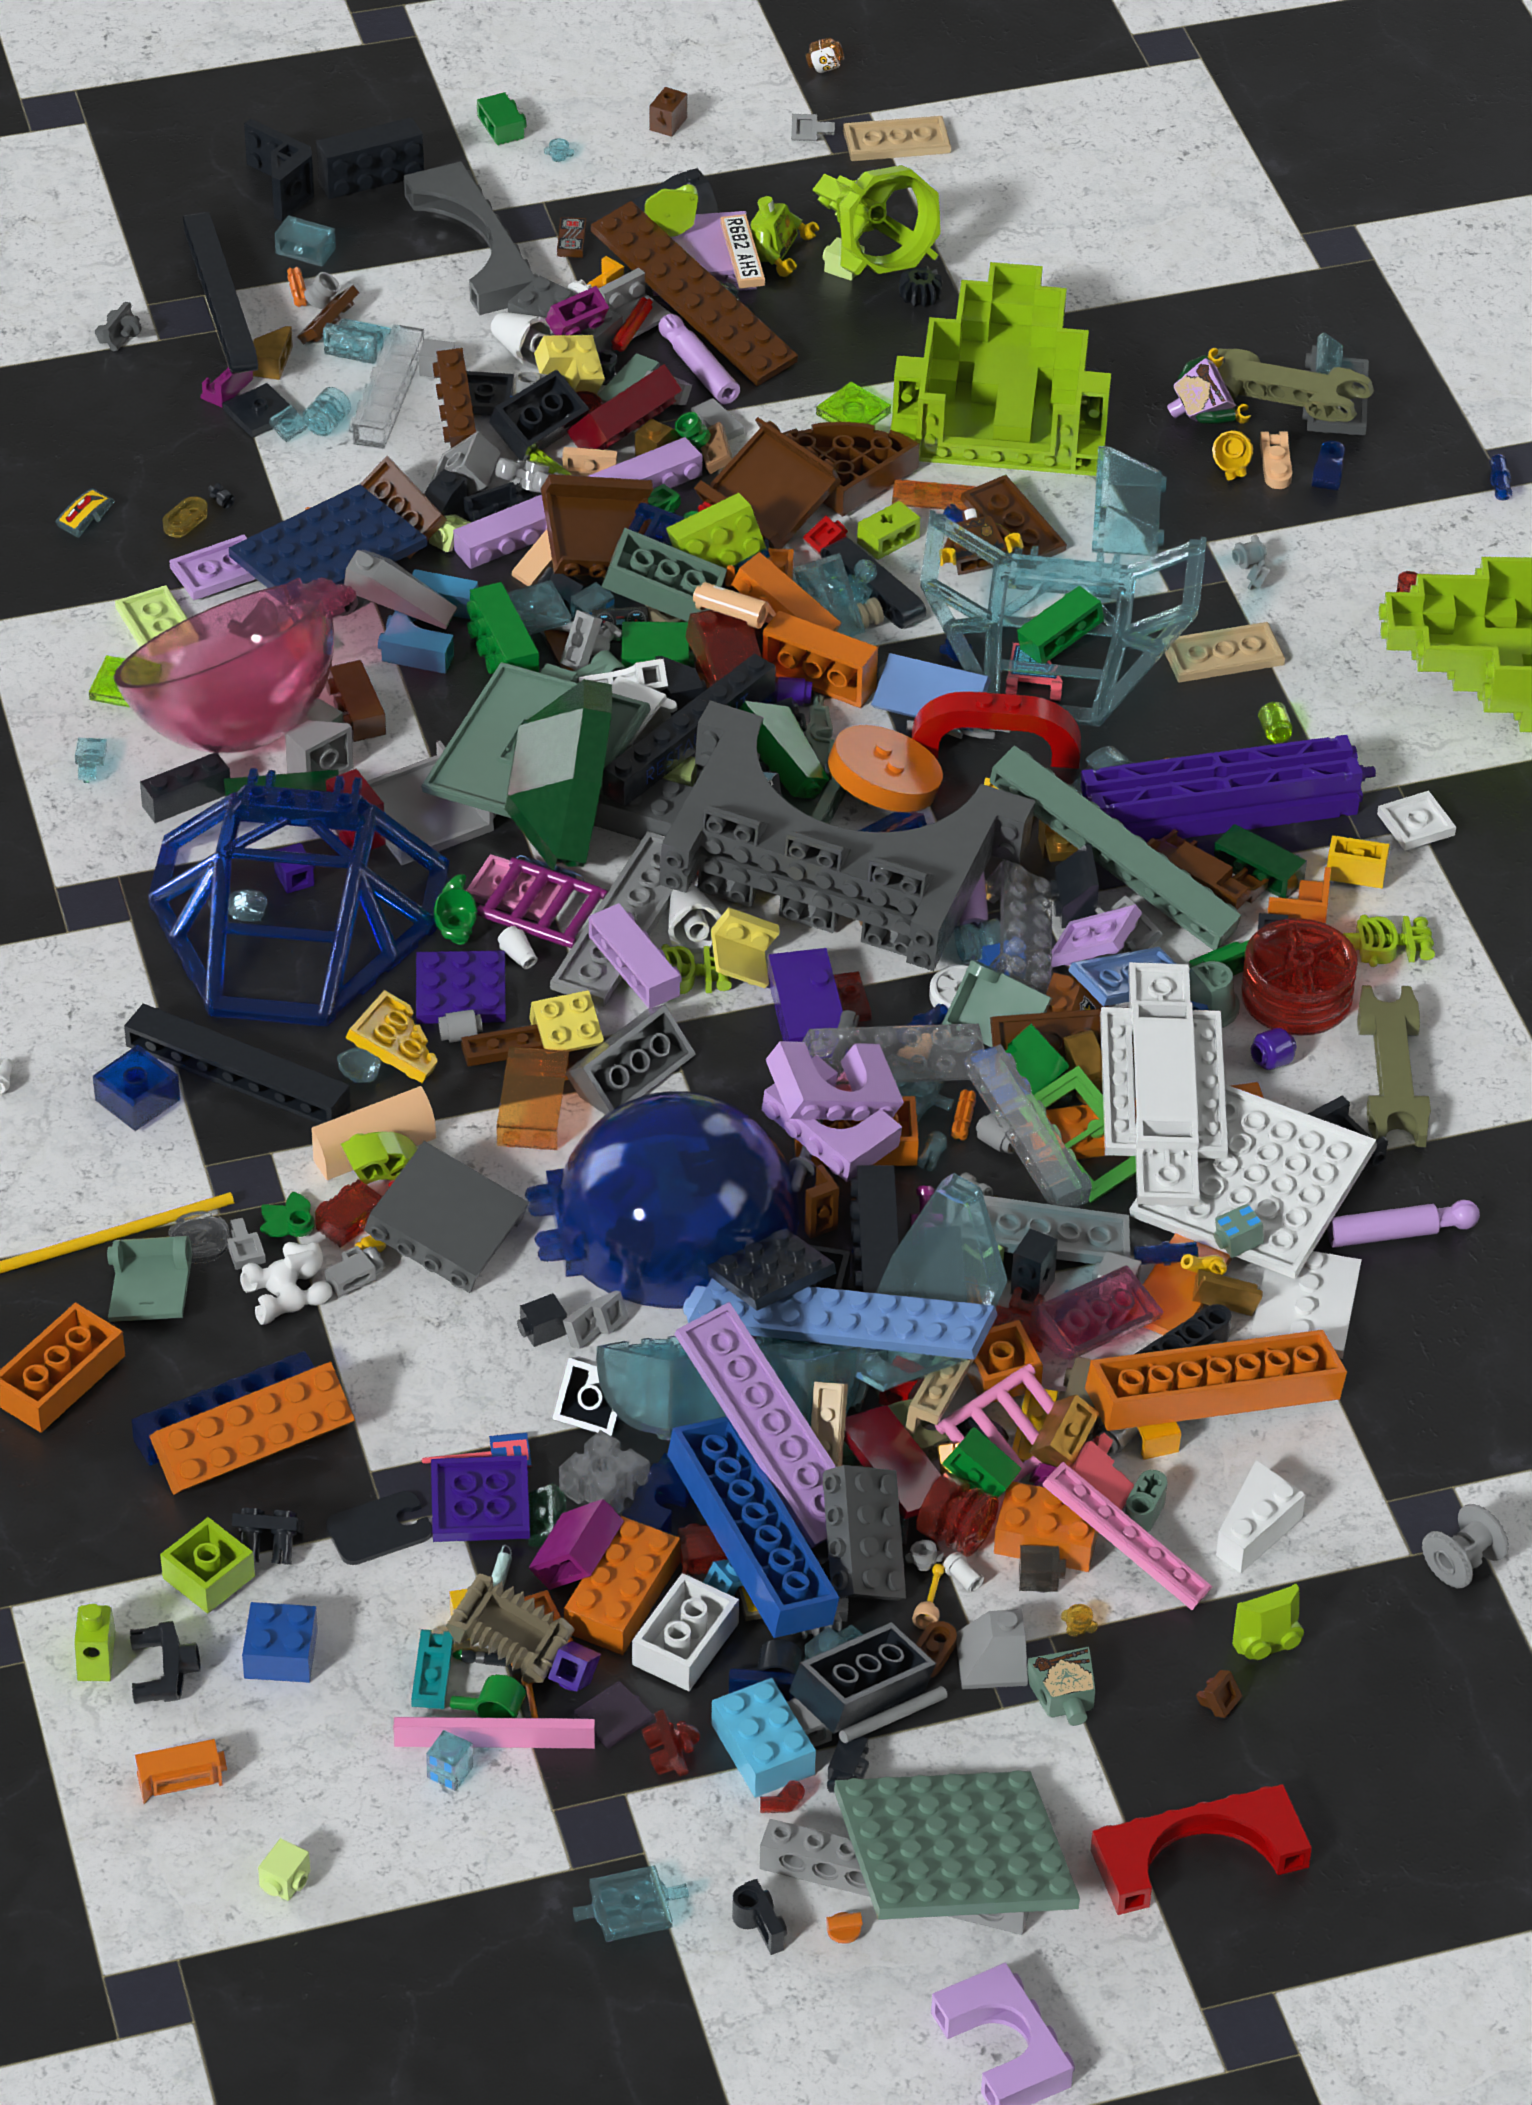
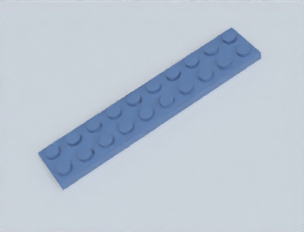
M712 1278L688 1321L690 1323L730 1302L752 1336L975 1360L998 1314L994 1305L811 1286L756 1311Z

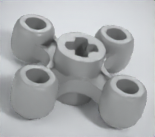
M506 458L499 459L495 470L497 477L509 481L518 479L520 480L519 487L541 493V487L550 473H548L549 466L530 460H518L516 462ZM555 472V473H554V474H556V475H565V474L558 473V472Z

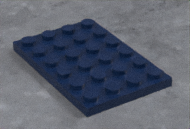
M358 484L229 547V557L293 610L298 611L344 588L346 568L357 550H367L396 562L426 547L427 537L361 484Z

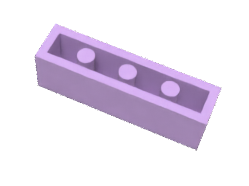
M618 903L589 916L590 939L649 1009L680 996L682 978L679 970L675 966L672 967L666 960L664 952L660 948H656L651 942L648 933L640 929L630 912L627 913Z

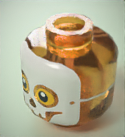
M828 37L812 42L809 46V53H806V59L810 68L814 67L818 73H824L839 68L841 60H844V53L840 42H835L833 38Z

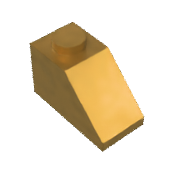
M292 326L282 327L254 339L253 343L257 354L258 370L253 371V376L280 380L293 348Z
M650 419L635 432V457L683 437L675 429Z
M1089 1030L1064 1037L1066 1060L1070 1065L1068 1072L1079 1065L1103 1095L1102 1054L1094 1032ZM1075 1089L1071 1091L1082 1103L1087 1104Z

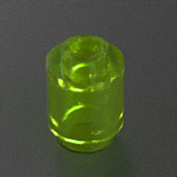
M1280 702L1265 704L1259 710L1258 717L1266 737L1273 743L1287 741L1292 734V724L1285 706Z

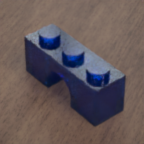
M664 1453L659 1463H654L651 1466L647 1482L644 1486L640 1485L638 1487L634 1503L631 1508H626L623 1511L622 1516L670 1534L672 1531V1510L661 1506L664 1504H676L686 1508L692 1497L667 1453Z

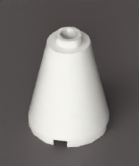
M501 312L494 317L491 324L493 335L524 366L538 369L534 353L543 336L554 335L545 320L546 317Z
M692 883L686 893L674 889L671 892L668 936L673 947L683 946L688 948L692 954L702 952L704 954V946H710L711 953L713 951L711 928L722 916V913Z

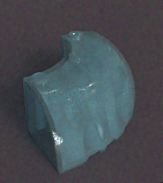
M668 1336L667 1339L643 1338L641 1339V1344L629 1345L628 1341H621L597 1346L596 1367L601 1390L616 1415L631 1427L657 1434L658 1439L670 1440L672 1430L675 1427L726 1417L725 1412L676 1336ZM757 1336V1340L754 1339L810 1427L814 1382L848 1384L846 1413L848 1412L860 1385L864 1348L834 1344L810 1345V1342L788 1339L782 1340L781 1343L779 1338Z

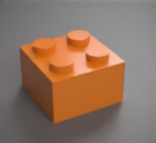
M1020 1320L991 1327L966 1374L977 1396H979L1029 1363L1035 1370L1033 1375L1042 1385L1043 1364ZM1022 1382L1008 1391L1012 1398L1025 1394L1027 1387Z

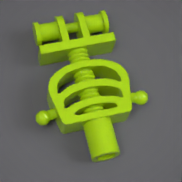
M1363 914L1360 916V920H1357L1356 933L1336 934L1337 951L1359 950L1361 962L1369 963L1371 967H1376L1378 964L1391 963L1396 956L1398 945H1405L1409 963L1415 962L1416 951H1420L1419 955L1422 960H1431L1435 956V952L1432 949L1434 946V941L1431 937L1432 932L1427 927L1428 920L1425 917L1415 918L1411 927L1409 916H1403L1402 933L1400 934L1397 933L1394 924L1389 919L1381 916L1369 918Z
M668 944L661 946L666 960L672 967H677L681 974L680 994L688 993L693 988L696 975L705 976L706 993H712V982H716V987L720 991H727L732 987L731 977L716 971L714 957H710V946H704L703 964H696L694 955L686 947H670Z

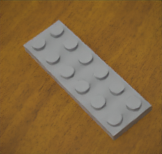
M948 1191L946 1197V1226H961L963 1246L966 1244L971 1248L992 1250L1000 1245L1004 1248V1252L1013 1253L1031 1228L1058 1239L1056 1259L1096 1264V1262H1102L1106 1251L1130 1258L1129 1215Z

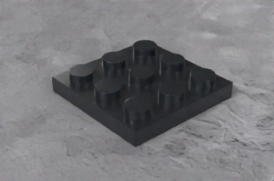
M787 1229L776 1231L759 1242L750 1243L744 1249L731 1255L722 1256L718 1261L707 1265L711 1278L756 1311L836 1274L833 1261Z

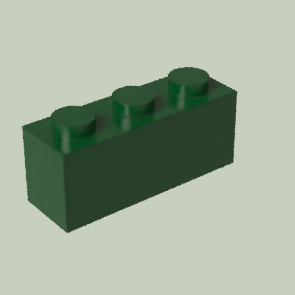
M1236 824L1215 842L1214 857L1232 866L1233 874L1236 875L1243 868H1247L1248 874L1260 881L1265 878L1268 879L1266 891L1279 898H1288L1299 887L1300 880H1305L1307 860Z

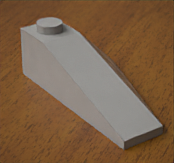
M357 550L346 568L343 591L440 628L446 629L457 610L455 605L391 559L367 550Z

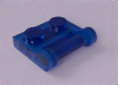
M640 503L635 510L636 516L628 529L638 533L645 520L652 519L644 536L672 546L666 528L684 520V517L647 503Z

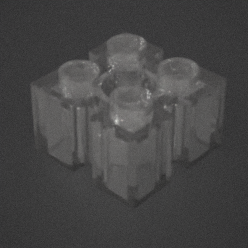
M601 1429L584 1444V1454L575 1452L559 1467V1492L578 1504L583 1500L592 1503L604 1499L614 1508L617 1514L625 1509L626 1497L634 1500L650 1485V1461L631 1448L627 1451H621L620 1441Z

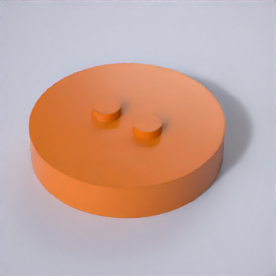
M856 725L842 730L837 735L828 757V767L832 776L846 791L870 805L890 811L916 812L927 808L933 803L943 779L942 768L929 750L902 733L879 726Z

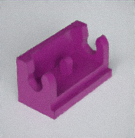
M228 367L211 384H209L210 379L206 378L202 382L201 399L223 408V402L234 398L253 380V371L231 374Z

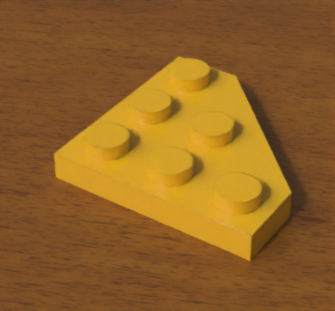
M385 990L353 1024L345 1037L357 1047L367 1050L380 1058L384 1063L394 1066L404 1072L409 1078L421 1083L432 1073L438 1062L435 1054L429 1053L426 1047L428 1040L421 1026L415 1025L412 1019L414 1012L411 1006Z

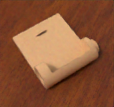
M707 582L697 586L693 594V602H695L696 609L703 611L707 608L747 621L748 626L758 629L763 626L764 622L769 623L776 615L775 611L766 601Z

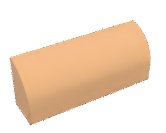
M419 1086L312 1127L313 1160L325 1179L330 1180L353 1171L341 1144L355 1134L395 1132L408 1137L416 1146L422 1144L423 1141L428 1142L436 1139L434 1114L423 1088Z

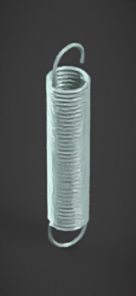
M504 1545L498 1554L492 1574L493 1587L501 1582L504 1587L512 1561V1552L507 1545ZM505 1546L509 1548L510 1555L502 1553Z

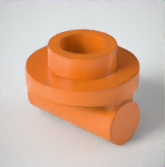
M840 1912L831 1917H826L827 1933L835 1942L847 1944L855 1941L860 1936L861 1926L863 1925L861 1912Z

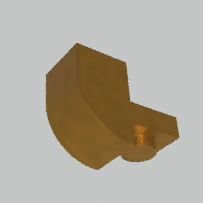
M1040 820L1038 840L1043 858H1049L1050 862L1064 861L1079 850Z

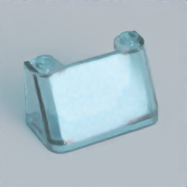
M1098 446L1092 552L1157 556L1158 545L1163 546L1164 529H1159L1160 497L1161 492H1166L1167 476H1161V470L1109 446Z

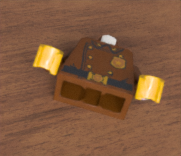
M967 509L962 513L963 521L954 524V533L948 535L943 549L939 551L940 566H944L943 564L953 563L957 567L958 575L1007 565L1009 564L1007 549L1008 553H1012V549L1016 547L1024 548L1021 535L1019 533H1011L1001 524H995L991 516L979 517L977 509Z

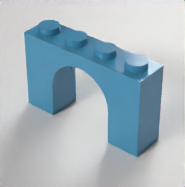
M414 569L413 576L457 607L453 617L471 619L467 611V602L470 601V589L478 588V581ZM396 610L393 615H389L386 631L381 633L378 639V649H381L382 661L446 674L454 657L453 635L419 628L413 624L417 618Z

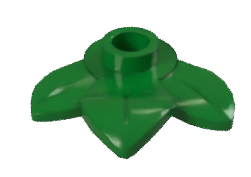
M293 1191L290 1193L286 1206L262 1204L261 1206L262 1216L266 1223L260 1227V1231L268 1236L283 1237L291 1235L303 1237L314 1230L315 1220L310 1214L311 1204L304 1196Z

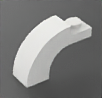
M664 659L638 662L634 666L623 670L578 678L579 682L585 679L612 684L619 675L659 692L668 687Z

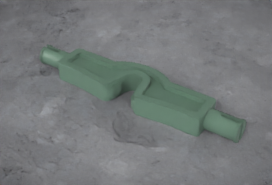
M815 695L812 698L813 705L809 707V724L807 725L805 736L830 779L828 757L834 744V740L831 739L833 725L829 706H824V697L819 695L818 702V695Z

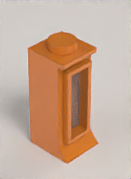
M215 1739L135 1755L138 1769L137 1777L144 1804L152 1795L157 1796L212 1785L216 1782L219 1783V1786H222L221 1772L227 1771L224 1751L217 1752Z

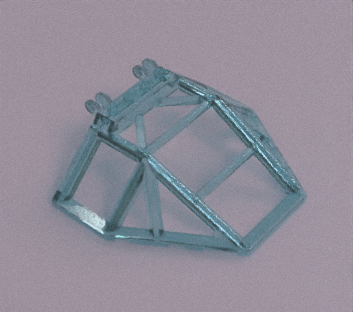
M930 510L920 587L964 671L985 675L991 679L987 693L1000 694L1001 670L1100 680L1092 708L1059 706L1067 710L1076 720L1077 724L1101 726L1198 615L1207 538L1201 537V540L1190 539L1188 543L1130 565L1120 564V554H1114L1112 563H1104V553L1097 552L1096 562L1038 556L1039 546H1033L1030 555H1022L1023 549L1020 547H1016L1014 554L1004 553L947 518V515L936 514V511ZM944 536L994 565L988 610L938 580ZM1187 561L1182 605L1131 623L1136 579ZM1080 585L1095 597L1117 599L1115 617L1102 604L1103 622L1107 626L1097 625L1085 634L1112 637L1103 669L1001 659L1003 626L1021 628L1022 625L1032 620L1033 618L1011 615L1045 592L1067 594ZM1007 588L1029 590L1005 606ZM948 606L968 618L955 619ZM1163 630L1156 639L1146 636ZM986 632L984 673L963 634ZM1126 647L1144 652L1118 681Z

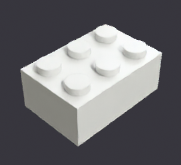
M682 1573L632 1640V1665L690 1691L739 1624V1599Z

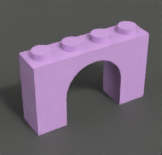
M780 1041L766 1058L767 1065L789 1119L862 1121L879 1109H882L893 1118L904 1103L880 1044L855 1043L840 1061L852 1092L837 1089L820 1076L805 1042Z
M814 1056L812 1061L820 1076L827 1083L836 1087L838 1072L819 1056ZM774 1083L764 1091L762 1111H764L765 1115L786 1130L790 1137L798 1140L807 1148L810 1154L818 1157L834 1174L839 1175L846 1182L857 1176V1165H873L899 1146L902 1126L882 1109H879L856 1126L846 1129H835L822 1125L815 1119H789L776 1084Z
M1006 1962L932 1994L931 2014L947 2039L980 2025L997 2023L1015 2029L1026 2040L1028 2047L1023 2054L982 2073L981 2093L988 2105H1032L1071 2088L1075 2065L1068 2052L1063 2053L1058 2045L1054 2029L1050 2025H1045L1037 2003L1033 1999L1029 2000L1024 1992L1021 1978L1017 1973L1013 1974Z

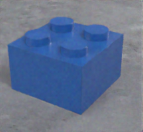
M250 1603L242 1652L244 1679L310 1683L318 1633L316 1606Z

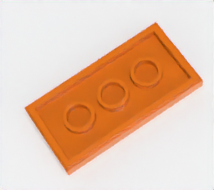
M1175 1233L1125 1311L1124 1320L1161 1335L1166 1334L1199 1313L1204 1305L1203 1303L1192 1301L1196 1273L1182 1268V1257L1185 1254H1191L1196 1257L1218 1255L1223 1258L1227 1267L1232 1258L1228 1253Z

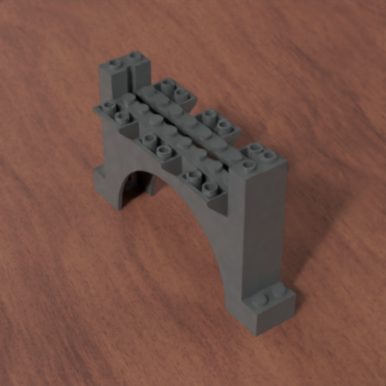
M710 701L697 726L695 764L704 766V769L662 842L659 885L686 893L698 872L697 888L701 892L748 907H752L758 889L780 896V917L830 933H834L839 915L862 921V943L907 956L906 963L934 971L990 857L994 856L1019 864L1030 842L1035 800L980 784L975 794L960 809L946 818L920 828L877 833L833 826L806 815L793 807L774 790L766 779L759 763L761 754L757 753L756 748L759 730L764 717Z

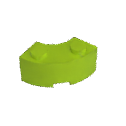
M395 1132L358 1133L341 1144L354 1172L364 1185L384 1179L395 1180L417 1151V1147L411 1139Z

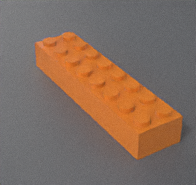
M1323 1330L1091 1360L1085 1390L1095 1409L1099 1412L1106 1430L1112 1431L1339 1400L1347 1371Z

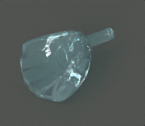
M253 889L235 891L228 895L225 901L210 899L208 901V907L225 908L226 912L233 918L248 922L259 921L263 917L267 906L265 895Z
M355 1047L337 1056L340 1071L347 1078H350L351 1081L370 1083L377 1078L381 1059L367 1050Z

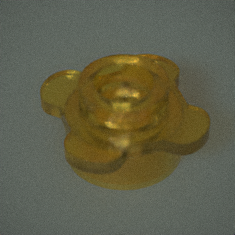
M1084 1604L1072 1605L1061 1613V1619L1067 1625L1066 1632L1070 1636L1075 1637L1085 1632L1094 1633L1098 1628L1097 1622L1093 1621L1092 1609Z

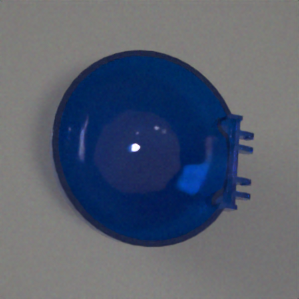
M689 1091L652 1093L617 1106L593 1124L582 1136L571 1152L565 1168L547 1170L546 1184L533 1185L527 1188L525 1192V1198L530 1202L528 1212H530L531 1216L553 1215L556 1229L539 1232L534 1238L535 1243L540 1247L537 1253L541 1261L553 1262L563 1260L566 1277L583 1275L595 1286L608 1293L621 1291L623 1300L657 1308H683L686 1298L690 1297L696 1285L708 1286L712 1278L709 1276L707 1265L718 1261L720 1257L742 1250L746 1245L759 1242L779 1230L787 1229L797 1236L799 1227L797 1192H793L791 1186L793 1176L783 1153L768 1132L756 1120L738 1107L713 1096Z

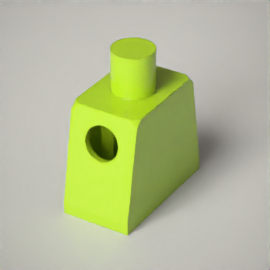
M87 1604L78 1607L75 1631L77 1681H111L116 1631L112 1607L108 1605ZM91 1647H94L100 1651V1654L96 1657H90L89 1651H91Z

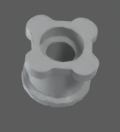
M1257 535L1251 536V542L1236 543L1234 550H1232V559L1241 569H1247L1249 565L1255 563L1260 566L1262 560H1265V555H1267V549L1260 542Z

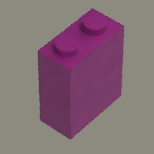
M604 1499L562 1513L530 1564L529 1569L549 1590L591 1576L624 1520Z

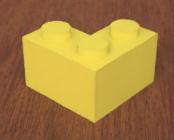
M593 335L543 336L534 353L539 373L549 374L557 369L562 376H565L566 381L579 397H595L594 395H597L605 377Z

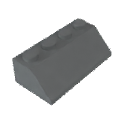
M664 1004L646 1009L565 1071V1074L580 1098L612 1119L696 1054L669 1009Z

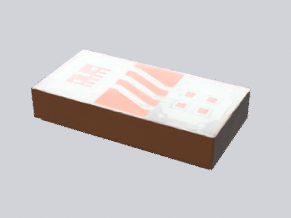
M560 218L557 257L583 258L586 218Z

